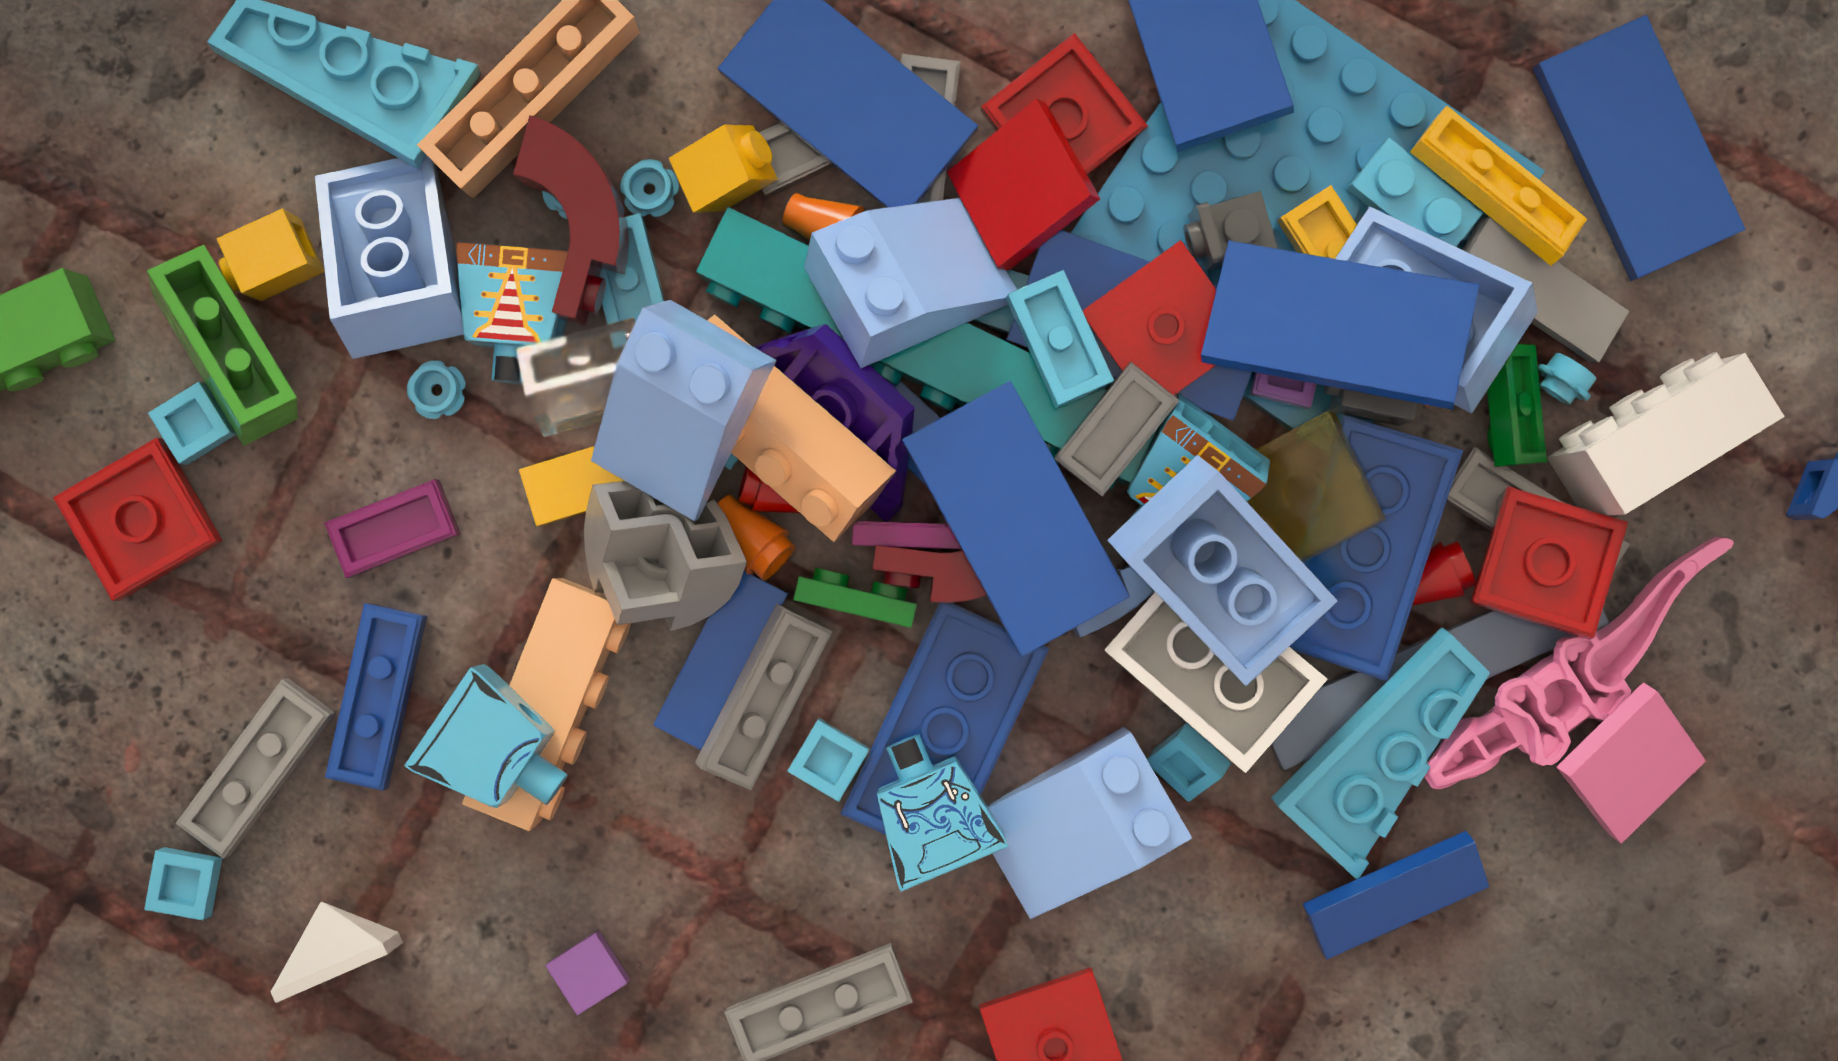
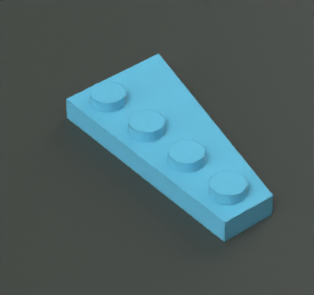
M236 0L207 41L213 52L417 169L427 156L417 144L466 97L481 74L478 64L458 58L456 62L431 55L428 49L404 43V46L373 38L370 32L350 26L342 29L317 21L313 15L262 0Z
M1441 627L1271 799L1354 878L1359 879L1369 864L1365 859L1379 836L1384 838L1387 836L1398 818L1394 813L1412 784L1416 787L1419 786L1430 768L1426 763L1441 738L1449 739L1490 672L1451 633Z

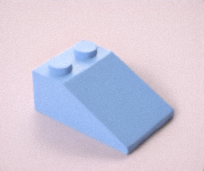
M426 156L417 169L396 158L315 176L329 316L352 359L464 335L457 255L436 164Z
M961 198L866 210L812 232L804 265L805 271L860 368L1007 306V294L1017 290L1006 270L997 267Z
M1370 206L1335 258L1480 284L1454 405L1471 414L1538 313L1532 282Z
M672 300L643 307L616 364L591 461L693 521L698 520L777 360Z
M1198 455L1107 540L1245 686L1254 680L1338 602L1224 476Z
M1124 726L987 805L1002 828L1009 846L992 854L1030 919L1128 875L1192 839L1134 736Z

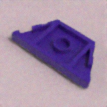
M827 324L753 346L777 360L774 365L896 470L870 507L882 520L888 522L903 507L909 453L902 439L912 434L915 407L872 366L868 365L860 368L847 343Z

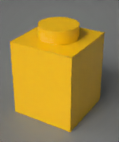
M724 124L669 157V161L693 213L723 212L727 207L730 208L778 180L771 165V149L765 138L755 130L753 125Z
M283 208L216 238L224 254V257L219 259V266L229 286L235 292L240 290L242 294L259 301L268 299L325 272L301 218Z

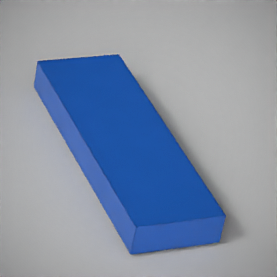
M744 570L739 586L731 599L713 615L708 617L653 726L701 750L776 603L783 606L789 593L753 574L748 575Z
M364 603L325 778L382 791L389 788L427 615Z
M1464 831L1303 903V907L1318 947L1327 960L1488 888L1489 884L1476 843L1467 831Z

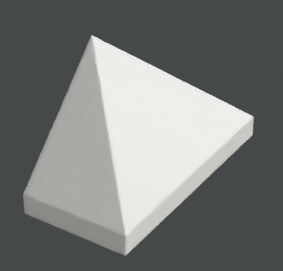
M320 902L271 990L275 1003L389 954L403 943L399 932L327 903Z

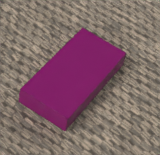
M437 479L324 523L345 578L355 577L461 535L441 482Z
M856 521V524H853V546L880 545L906 548L961 549L948 524Z

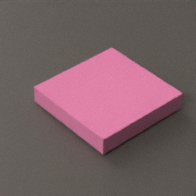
M1642 683L1557 766V769L1607 834L1622 844L1706 760L1658 691Z

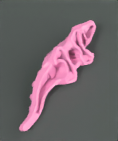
M1715 536L1689 551L1657 573L1619 616L1605 627L1596 631L1593 639L1588 640L1575 635L1562 637L1556 642L1553 654L1539 661L1518 678L1504 682L1498 688L1494 707L1480 717L1461 719L1449 739L1442 738L1440 746L1427 762L1430 768L1424 778L1429 786L1434 789H1443L1461 780L1477 777L1492 769L1499 762L1503 754L1516 748L1529 754L1532 763L1541 766L1557 763L1566 753L1571 743L1568 735L1569 732L1588 718L1603 722L1631 694V689L1625 682V678L1647 651L1675 598L1700 570L1731 549L1734 544L1733 540Z

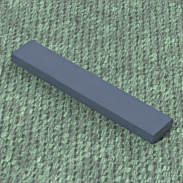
M1491 609L1445 629L1490 672L1487 679L1554 649L1556 642L1560 638L1572 636V634ZM1603 610L1597 629L1609 624ZM1433 635L1397 650L1388 680ZM1353 670L1324 683L1270 745L1279 767L1286 770L1309 760L1387 681Z

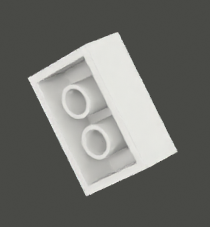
M1714 352L1696 362L1693 358L1686 360L1660 376L1664 384L1646 393L1642 389L1610 406L1609 409L1613 413V417H1607L1595 424L1592 421L1585 422L1561 436L1559 441L1563 447L1549 455L1547 459L1576 506L1607 516L1625 515L1785 417L1747 355L1743 353L1721 359L1719 354Z
M1156 592L1105 649V652L1244 773L1252 767L1328 680L1292 648L1288 647L1254 680L1245 686Z

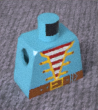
M457 242L456 255L463 334L466 341L476 346L494 348L491 381L528 384L530 351L559 352L567 321L552 313V308L568 251Z
M1179 393L1176 396L1179 402L1158 427L1132 483L1128 486L1127 493L1140 504L1133 515L1197 455L1219 471L1246 502L1260 492L1267 484L1270 460Z

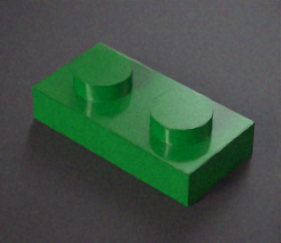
M1517 344L1486 391L1490 416L1487 439L1489 447L1493 452L1494 467L1547 463L1536 345Z
M816 567L813 578L799 576L793 599L795 601L912 627L917 603L906 600L908 592L906 588L873 581L871 592L847 587L850 575Z

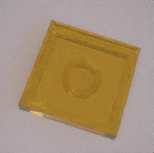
M1326 411L1256 449L1270 460L1267 484L1247 503L1302 562L1386 521L1335 412Z

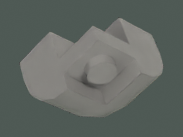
M626 481L592 485L584 523L587 568L594 593H605L617 625L665 618L669 630L672 631L691 626L713 615L731 599L739 586L747 561L727 516L715 500L706 503L699 519L693 521Z

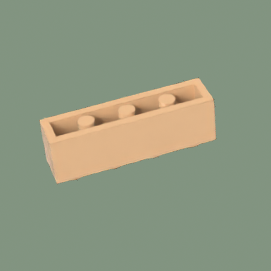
M562 0L417 146L460 189L474 199L519 154L529 115L550 123L640 34L634 16L618 0Z
M716 315L707 320L747 343ZM775 366L731 452L833 542L873 505L896 472L895 469Z
M552 578L509 686L555 730L554 735L540 756L562 770L565 762L573 765L581 752L587 731L579 729L587 707L593 709L598 707L609 681V676L601 673L609 652L612 651L618 654L621 650L631 623L617 625L606 595L594 593V590L564 578ZM561 786L548 805H545L520 787L517 788L507 803L498 808L488 806L466 795L462 805L530 831L541 824L543 818L552 820L563 797L565 787Z

